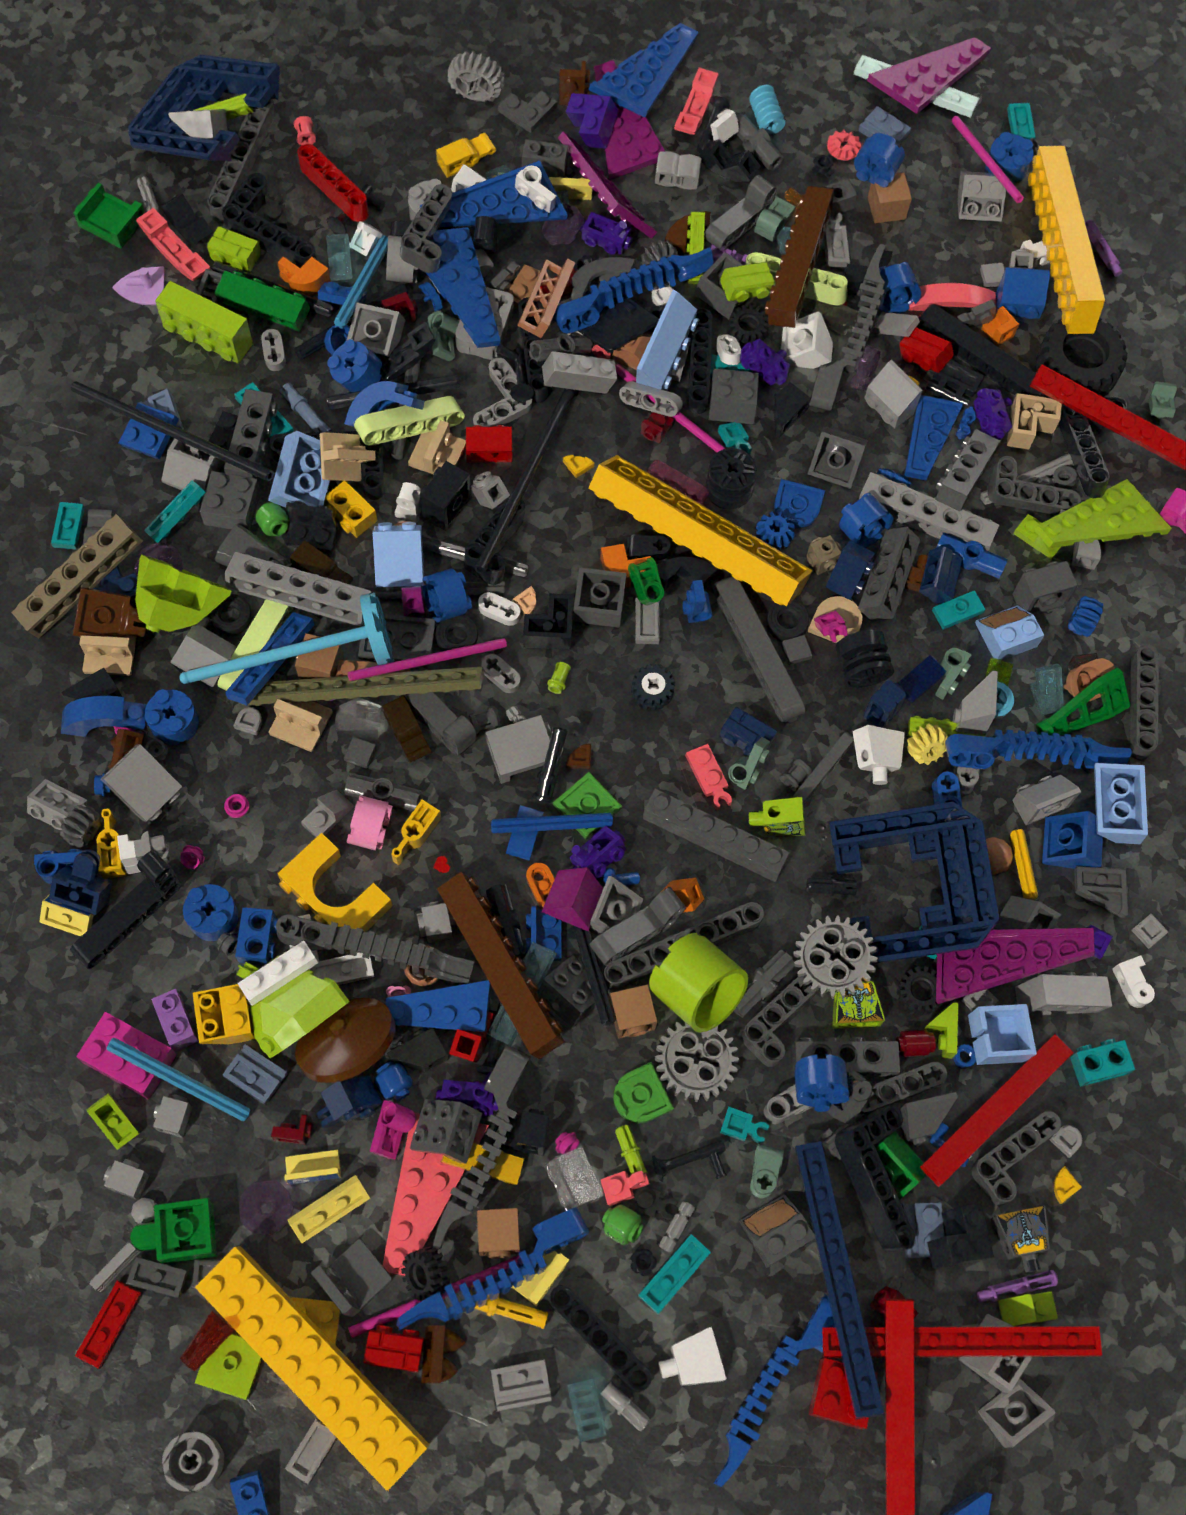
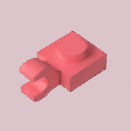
M622 1171L601 1179L607 1205L610 1207L635 1198L634 1189L650 1184L647 1174H644L643 1171L636 1172L630 1175V1177L626 1171Z

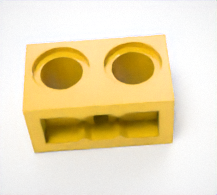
M346 481L340 483L325 496L326 507L333 511L334 516L340 521L344 531L347 533L351 532L356 538L377 522L376 510ZM341 501L346 502V503H344V504H342V505H338V504H337L338 502H341ZM356 516H360V517H361V518L358 519V520H353V519H352L353 517H356Z

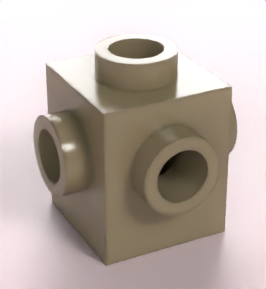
M831 535L824 538L818 537L810 543L806 557L810 566L819 575L834 569L842 549L837 541L834 542Z

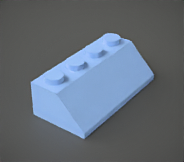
M672 290L639 362L636 374V383L661 390H668L672 381L670 374L672 370H677L681 361L679 357L681 350L685 351L690 341L688 335L690 331H695L699 321L696 318L697 309L675 290Z

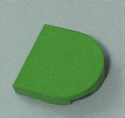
M652 1062L623 1075L615 1086L613 1094L615 1108L627 1121L646 1123L674 1110Z

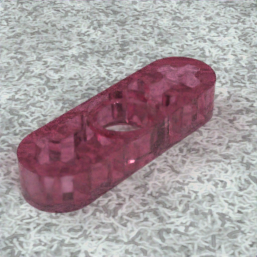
M654 460L647 469V473L701 505L709 496V491L703 485L659 460Z

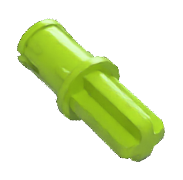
M623 1125L618 1127L615 1133L623 1152L621 1156L625 1157L631 1175L639 1171L647 1174L648 1172L639 1152L641 1148L637 1147L630 1126Z

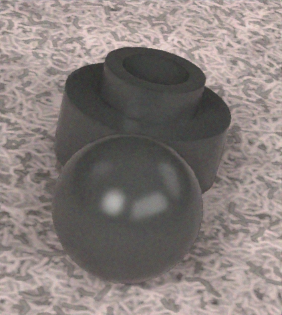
M1062 466L1054 471L1053 478L1041 477L1036 483L1071 489L1076 484L1077 474L1072 467Z

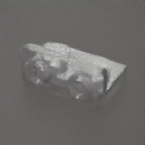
M582 1147L556 1156L546 1164L548 1177L554 1183L559 1201L566 1211L578 1208L604 1196Z

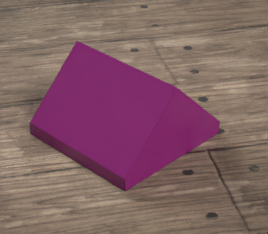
M588 867L558 870L542 912L589 931L590 922L603 887Z

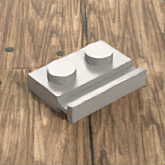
M545 1360L491 1370L497 1411L552 1401Z

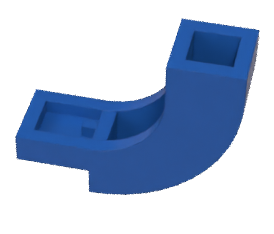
M391 381L377 382L369 385L356 396L348 410L344 424L354 427L355 421L360 416L383 411L393 403H400L423 410L425 401L418 399L417 393L407 391L408 385Z
M92 696L77 699L67 704L62 711L61 734L86 737L91 729L103 726L143 730L145 728L146 704L124 701V697Z

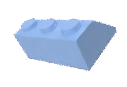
M299 431L285 436L268 501L285 508L287 502L294 503L295 501L303 502L307 506H323L330 480L322 479L320 440Z
M1095 763L1097 834L1115 843L1141 844L1148 835L1145 765Z

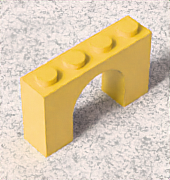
M320 833L277 873L281 881L279 885L287 894L292 892L298 898L296 902L303 910L307 911L310 909L315 914L313 918L316 922L327 925L335 922L338 923V927H343L345 924L352 929L361 928L364 932H367L393 907L391 899L377 885L372 883L358 898L346 906L331 907L322 903L315 895L317 881L341 855L339 849L325 835Z

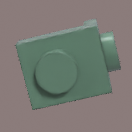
M1154 383L1148 400L1151 415L1159 418L1174 417L1176 411L1174 396L1177 390L1176 384Z

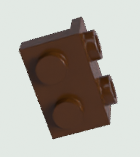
M582 61L581 70L560 69L559 105L568 106L572 93L589 94V84L585 83L590 81V69H586V61Z

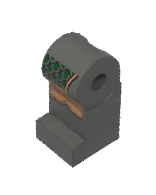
M856 1071L847 1073L849 1101L837 1105L832 1104L827 1111L833 1118L848 1125L854 1123L872 1091L871 1083Z

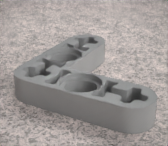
M503 358L491 360L489 363V375L505 398L477 412L473 417V426L495 427L497 425H505L527 414L532 408V398L526 401V405L518 404V401L511 397V390L504 387L508 382H513L517 385L516 373L509 363ZM495 367H498L499 369L503 368L504 377H502V374L499 370H495ZM499 409H506L509 413L507 416L501 417L496 412ZM479 421L487 422V425L479 424Z

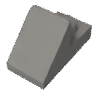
M334 790L318 797V806L301 823L315 837L320 833L326 835L354 808V805L338 790Z

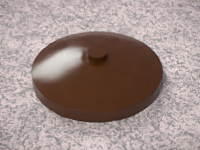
M373 998L350 999V1002L298 1040L295 1057L302 1072L316 1082L333 1083L352 1078L370 1068L385 1054L395 1035V1020L388 1007L381 1001Z

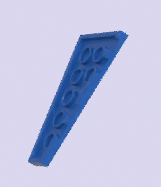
M679 23L663 34V37L657 42L653 41L645 50H639L620 63L618 68L611 73L608 71L601 80L592 82L589 86V91L597 95L610 96L614 103L646 118L697 39L698 31Z
M537 161L452 193L450 209L439 227L475 225V218L477 216L493 217L496 220V224L567 220L568 215L541 162ZM525 167H538L542 173L541 184L556 195L555 208L550 213L538 208L534 201L527 196L521 195L517 188H515L516 175Z
M469 227L436 230L430 241L437 244L441 249L440 266L436 272L427 273L442 297L448 300L453 313L459 316L464 324V329L477 348L499 346L501 342Z

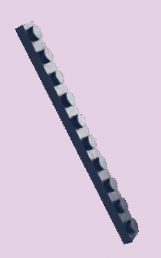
M822 1141L795 1146L855 1419L883 1415L884 1410Z

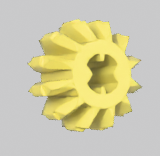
M928 723L925 728L919 726V730L912 732V737L907 739L908 752L919 764L925 763L929 765L931 761L937 762L939 757H945V741L948 736L938 725L932 726Z

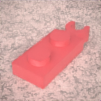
M706 744L686 752L685 756L705 797L712 795L714 798L713 807L717 811L720 810L718 802L720 799H724L727 805L730 806L732 798L729 793L724 792V790L728 789L729 785L709 745Z

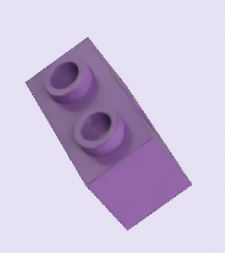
M176 989L151 999L169 1046L174 1052L199 1042L183 999Z

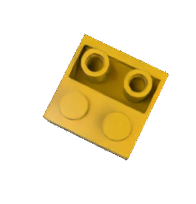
M238 984L193 992L200 1044H235L255 1040L250 1014L251 1005Z

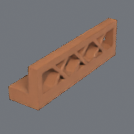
M567 258L563 267H560L547 259L545 260L517 326L542 338L551 323L575 262ZM549 269L558 274V276L550 279L546 270ZM547 285L550 293L543 294L540 286ZM541 301L544 309L537 310L533 302ZM534 316L537 326L526 322L525 319Z

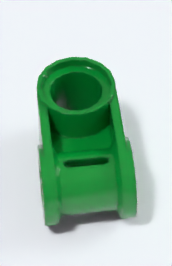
M650 557L645 562L628 565L629 576L634 584L639 602L643 605H652L660 601L664 596V588L655 560ZM647 588H651L654 591L653 599L648 597Z

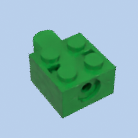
M209 1198L154 1205L155 1222L138 1224L131 1231L130 1239L134 1247L141 1251L156 1249L157 1261L163 1264L217 1256L213 1202Z

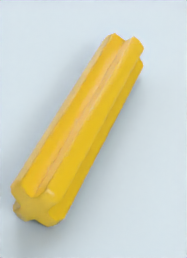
M1016 829L1010 833L1023 897L1035 900L1038 897L1025 832L1023 829Z

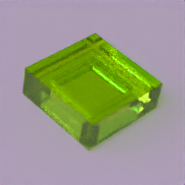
M990 658L984 679L992 671H998L997 681L1008 686L1014 664Z

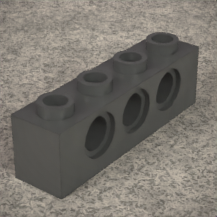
M245 389L229 451L239 456H251L246 459L261 466L262 456L265 457L267 452L266 439L272 433L271 420L272 417H276L278 409L277 403L274 402L273 393ZM225 463L224 471L226 474L254 479L257 477L229 463Z
M975 429L971 437L966 436L961 446L963 450L958 449L953 459L955 463L948 465L944 473L946 478L941 477L935 488L939 491L935 500L957 511H961L994 457L1000 440Z
M908 527L885 530L874 561L875 564L869 575L858 607L871 621L894 618L921 540Z
M861 1037L851 1038L850 1041H840L839 1038H825L824 1042H814V1038H800L799 1042H795L792 1047L793 1074L795 1064L802 1058L814 1055L815 1052H822L825 1056L828 1054L840 1057L839 1054L843 1051L848 1052L852 1058L851 1062H845L847 1073L856 1071L863 1077H895L900 1073L898 1041H891L887 1037L876 1038L875 1041H865V1038ZM865 1052H873L877 1056V1062L868 1061Z

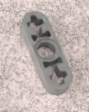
M632 381L627 382L619 391V396L625 404L669 417L675 416L683 406L682 400L677 394ZM646 395L653 396L655 403H650Z

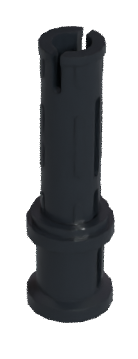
M552 728L543 770L537 775L539 781L536 792L532 795L536 800L548 803L554 801L553 792L555 784L559 782V775H557L558 767L568 730L564 728Z

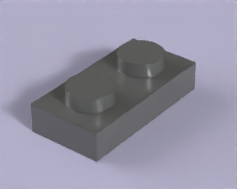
M135 1257L126 1284L180 1299L188 1271Z

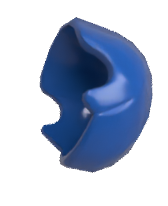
M334 325L326 332L324 343L326 350L331 355L347 340L350 326L346 325L345 328L341 329L339 326Z

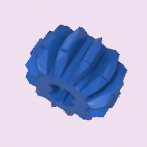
M771 511L769 517L763 515L761 521H758L756 537L780 551L782 546L787 548L790 541L794 539L795 526L790 523V516L783 518L782 512L775 516L773 511Z
M1081 597L1071 614L1068 629L1080 636H1090L1100 620L1104 608L1103 603L1092 597Z

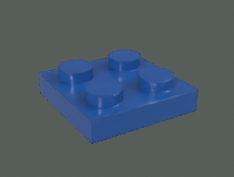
M138 403L136 406L137 409L174 426L179 421L173 414ZM130 418L119 440V444L125 448L160 460L170 436Z

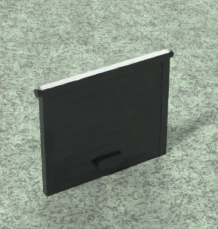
M622 295L624 302L618 303L616 298H613L614 308L603 307L599 314V319L594 325L578 331L608 353H613L615 349L655 327L659 318L625 295Z

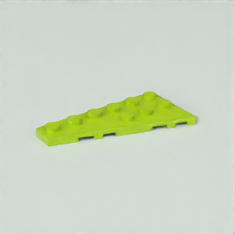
M1126 479L1108 488L1101 498H1089L1039 524L1034 531L1049 548L1070 546L1075 542L1083 541L1085 544L1093 543L1094 540L1100 539L1104 542L1131 539L1135 535H1143L1144 537L1152 536L1153 533L1165 535L1172 528L1139 493L1135 486Z

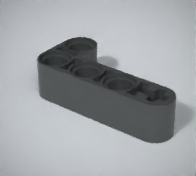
M757 175L751 181L746 196L709 225L704 233V239L719 250H725L756 225L761 212L764 209L768 210L773 203L777 187L762 176Z
M438 184L432 189L401 239V259L427 273L436 272L440 266L441 249L430 240L450 209L452 190L447 185Z
M1011 456L1001 457L990 469L987 493L992 503L1058 515L1061 509L1066 511L1081 503V497L1076 491L1016 480L1018 465ZM1000 465L1006 468L1007 473L1001 470ZM998 487L1004 490L1005 495L998 491ZM1020 491L1025 493L1026 499L1021 496ZM1042 495L1048 499V503L1042 499Z
M434 692L403 694L412 712L454 755L459 756L476 741V731L470 721L463 715L457 717Z
M668 887L660 892L649 906L598 935L589 946L606 966L668 929L680 917L686 906L672 888Z
M806 976L797 977L751 1019L743 1030L742 1041L768 1067L777 1066L785 1055V1046L774 1033L809 1002L820 989L818 988L815 992H812V986L810 985L802 993L801 989L804 986L803 981ZM793 996L797 1000V1004L793 1006L787 1004L785 997ZM770 1012L777 1014L779 1021L770 1022L766 1014ZM750 1029L758 1030L761 1038L752 1039L748 1035V1031ZM766 1049H776L779 1057L770 1058L766 1054Z
M1051 1111L1040 1114L973 1164L971 1169L972 1176L991 1202L996 1205H1004L1016 1197L1017 1187L1006 1170L1060 1130L1061 1120L1057 1114ZM1048 1122L1050 1126L1039 1133L1037 1128ZM1022 1134L1030 1137L1031 1146H1027L1022 1142ZM1001 1149H1006L1010 1152L1011 1161L1002 1158ZM981 1164H987L990 1167V1176H986L981 1172ZM998 1185L1006 1188L1007 1198H1002L998 1195Z

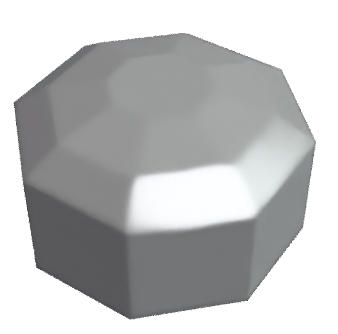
M141 1198L133 1204L131 1215L136 1223L144 1224L155 1221L154 1205L157 1204L154 1200Z

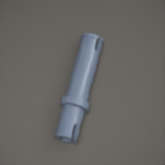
M286 383L282 386L280 394L286 398L291 404V409L294 412H298L314 432H333L307 403V398L301 396L291 383Z

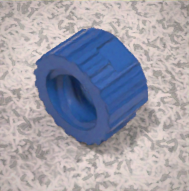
M964 1044L957 1047V1054L952 1058L956 1066L966 1069L974 1065L976 1057L972 1046ZM960 1052H967L970 1056V1061H961Z

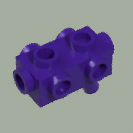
M591 212L587 220L584 219L580 226L584 242L591 247L601 246L608 254H622L623 250H629L633 238L630 237L631 227H628L625 221L616 222L603 215Z
M761 339L744 345L741 350V364L745 369H751L754 373H758L759 381H765L770 386L775 383L782 385L788 377L790 364L784 360L787 356L785 350L781 349L776 353Z
M981 389L977 392L978 397L973 402L976 418L980 421V431L1001 440L1012 427L1006 407L1011 406L1012 401L1009 397L1003 399L1000 390Z
M604 826L582 847L578 845L573 846L572 855L569 857L574 866L572 869L588 867L594 877H602L610 863L613 861L618 862L623 858L624 851L626 850L624 845L625 838L619 831L615 830L613 832L607 826Z
M492 1072L488 1073L482 1083L478 1081L444 1080L442 1090H437L436 1100L462 1102L481 1112V1118L491 1114L494 1116V1111H499L494 1094L484 1090Z

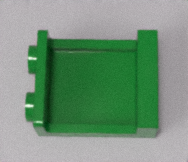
M97 183L89 191L88 196L81 204L77 205L74 211L79 227L121 249L139 228L136 219L145 214L141 203L134 201L130 205L107 193L101 183Z

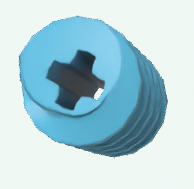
M768 84L757 87L750 94L749 100L759 129H765L769 135L776 134L784 128L786 122L783 119L784 116L774 93V88Z

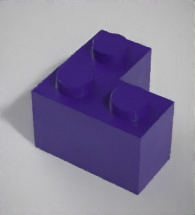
M572 93L566 110L574 126L580 127L579 134L587 147L607 149L618 114V109L610 96Z

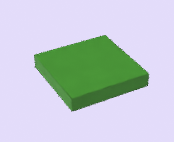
M590 772L553 802V806L562 815L611 813L614 816L622 809V805ZM599 828L576 830L587 839Z

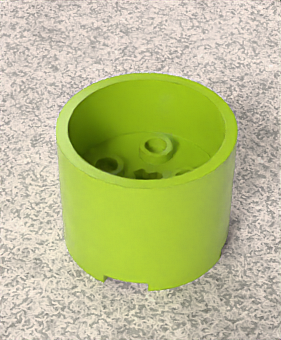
M691 933L680 938L668 948L671 953L660 966L655 965L650 976L649 987L656 997L694 1031L706 1032L721 1024L738 1006L748 986V974L706 937L699 936L697 933Z

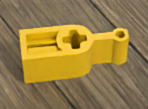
M482 133L471 140L468 138L459 139L436 150L437 163L447 178L457 174L463 164L470 168L479 161V158L496 152L495 146L486 133Z
M424 800L419 802L402 826V842L397 848L392 850L391 855L395 864L400 865L403 862V857L410 848L416 849L424 844L441 820L440 810ZM415 832L418 833L417 836H416V835H412L411 837H409V833H411V834H414Z
M109 808L103 809L101 816L104 819L105 829L97 836V854L100 856L98 872L105 879L126 876V870L120 860L117 839L119 834L114 830L116 819Z

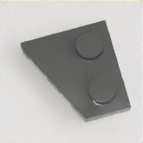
M1079 866L1074 869L1076 894L1121 918L1128 916L1126 869Z

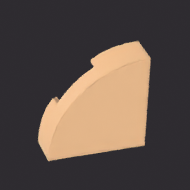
M532 586L513 598V602L520 607L523 615L533 614L536 608V594Z

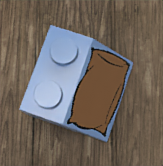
M1018 605L975 621L995 662L1038 647L1044 637V633L1035 616Z

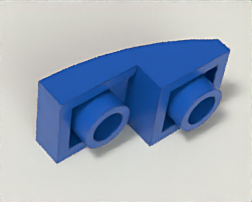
M520 805L516 818L541 817L544 812ZM538 831L512 832L506 854L530 861Z

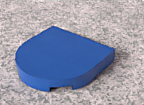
M781 479L774 502L776 516L780 512H782L783 518L790 516V523L794 524L795 528L811 525L819 515L825 490Z

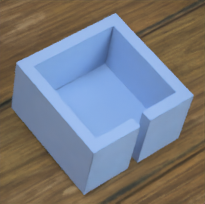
M1027 1004L980 1006L968 1015L972 1037H977V1040L973 1042L977 1065L1026 1062L1037 1054Z

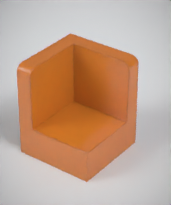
M1002 306L998 309L996 317L989 323L983 324L981 329L996 346H999L1014 337L1019 323Z
M696 877L673 880L663 889L672 888L686 906L683 913L695 911L704 900Z

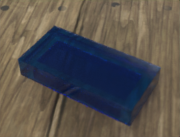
M929 655L900 680L898 684L903 687L906 698L913 703L940 680L947 671Z

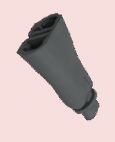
M239 523L233 526L218 548L215 557L217 563L227 567L234 553L238 552L294 568V564L290 563L282 554L265 544Z

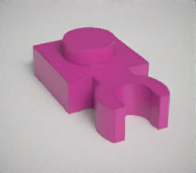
M836 610L814 618L817 629L823 636L830 635L832 642L837 641L836 636L844 635V637L848 635L845 621Z

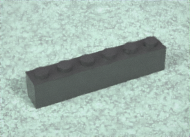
M654 789L644 808V820L774 882L777 881L789 855L788 851L657 789Z

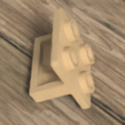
M440 420L436 431L420 435L408 465L434 474L435 470L438 467H442L446 461L457 466L466 447V440L452 436L449 423Z
M320 433L322 479L361 481V462L374 461L375 451L365 450V446H360V436L357 434Z
M81 635L79 644L85 654L83 672L85 674H93L104 667L109 675L130 676L137 637L130 635L124 636V638Z
M277 699L273 707L276 718L269 730V734L312 752L333 713L332 709L313 701L284 702Z

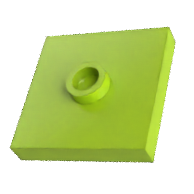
M214 1329L195 1384L248 1400L262 1358L242 1337Z

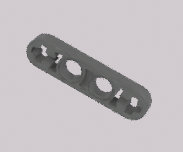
M848 731L844 732L792 798L802 797L803 806L854 744L853 734Z
M931 1062L871 1085L872 1090H875L877 1099L869 1102L868 1108L864 1105L860 1114H868L871 1111L887 1107L940 1086L947 1078L946 1068L939 1062ZM931 1068L935 1072H940L941 1075L938 1077V1081L934 1077L929 1078L925 1081L927 1086H924L922 1077L930 1074ZM914 1077L918 1082V1088L916 1090L907 1089L904 1084L905 1078ZM883 1086L893 1088L895 1092L893 1099H885L881 1095V1088ZM871 1091V1093H870V1095H869L868 1098H870V1097H872V1096L874 1095V1093H873L872 1091Z

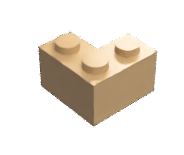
M1017 393L1010 408L1012 427L1008 431L1007 446L1030 449L1036 436V431L1053 434L1060 421L1062 404L1051 398Z

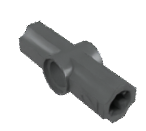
M740 113L736 115L739 127L736 135L742 140L745 151L749 150L768 170L773 171L777 169L783 162L784 157L772 145L767 131L763 128L758 129L745 114Z
M561 334L558 338L533 341L530 344L529 354L531 359L536 360V362L546 361L552 351L587 356L591 353L592 341L584 335L569 336Z
M350 773L345 784L344 793L345 795L359 798V795L388 802L393 807L414 811L420 802L422 791L391 783L386 778L374 779ZM381 789L389 790V793L385 796L377 794Z
M780 950L763 967L760 966L749 976L746 992L734 1010L737 1015L743 1018L761 1000H765L778 987V983L794 969V960L787 952Z

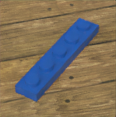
M293 612L260 652L300 643L305 634H308L313 628V618ZM286 659L244 669L225 692L227 699L247 706Z

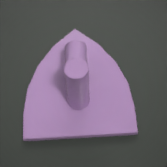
M164 266L140 268L121 278L112 288L120 296L131 302L141 305H156L155 300L164 289Z

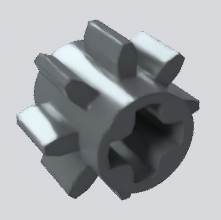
M829 1128L819 1137L822 1140L824 1154L830 1161L835 1157L838 1161L841 1160L835 1145V1136L840 1131L839 1129L832 1132Z

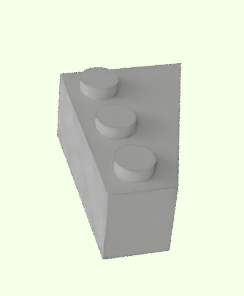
M1044 971L1038 973L1037 977L1015 987L1017 1005L1027 1004L1029 1013L1042 1010L1043 1015H1051V1011H1066V1014L1097 1013L1112 1007L1108 977L1097 976V973H1085L1077 976L1075 972H1064L1060 975H1054L1053 971Z

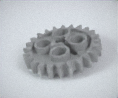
M839 915L836 916L835 922H831L829 916H826V923L824 924L819 919H816V928L808 924L809 934L800 933L804 942L796 941V946L801 950L794 951V957L800 958L794 962L795 967H802L797 972L798 977L806 976L803 984L808 985L812 983V992L820 988L822 997L829 991L832 999H834L836 992H840L841 997L845 998V991L847 990L852 995H855V986L863 990L862 980L871 981V977L867 972L875 973V967L870 964L877 963V957L871 956V954L877 952L876 947L869 946L873 943V937L865 938L867 929L858 931L859 922L851 926L850 918L847 917L844 923L840 922ZM829 935H835L839 940L836 944L830 945L825 942V938ZM816 945H822L827 951L817 948ZM850 949H857L860 952V956L851 959L846 953ZM830 954H840V960L835 959L834 961H831ZM820 955L825 960L821 965H814L810 961L811 958ZM844 963L854 966L855 969H849ZM837 969H841L846 973V976L841 980H837L832 976V973Z
M676 1022V1031L668 1028L666 1032L669 1038L665 1036L660 1038V1041L665 1046L657 1045L656 1048L658 1052L662 1053V1055L655 1056V1061L662 1063L656 1067V1071L664 1072L660 1077V1081L668 1080L669 1083L666 1089L669 1090L675 1087L676 1097L681 1092H684V1099L686 1101L690 1095H694L695 1102H698L700 1095H703L704 1099L708 1101L710 1092L715 1097H718V1088L724 1091L728 1088L724 1081L732 1083L734 1080L729 1073H737L738 1068L732 1065L739 1061L738 1057L732 1056L738 1049L737 1047L729 1046L734 1040L733 1037L725 1039L724 1036L727 1030L724 1029L719 1032L717 1031L718 1026L706 1032H696L687 1023L684 1022L682 1027L679 1022ZM685 1038L691 1039L694 1042V1047L691 1049L684 1048L681 1040ZM710 1045L717 1047L719 1054L717 1056L709 1055L706 1052V1047ZM675 1052H680L684 1056H676ZM695 1054L700 1056L701 1061L698 1064L693 1063ZM676 1063H684L688 1071L683 1074L678 1073L674 1065ZM710 1063H718L719 1067H714ZM701 1070H708L712 1073L713 1078L705 1081L701 1079L699 1072Z

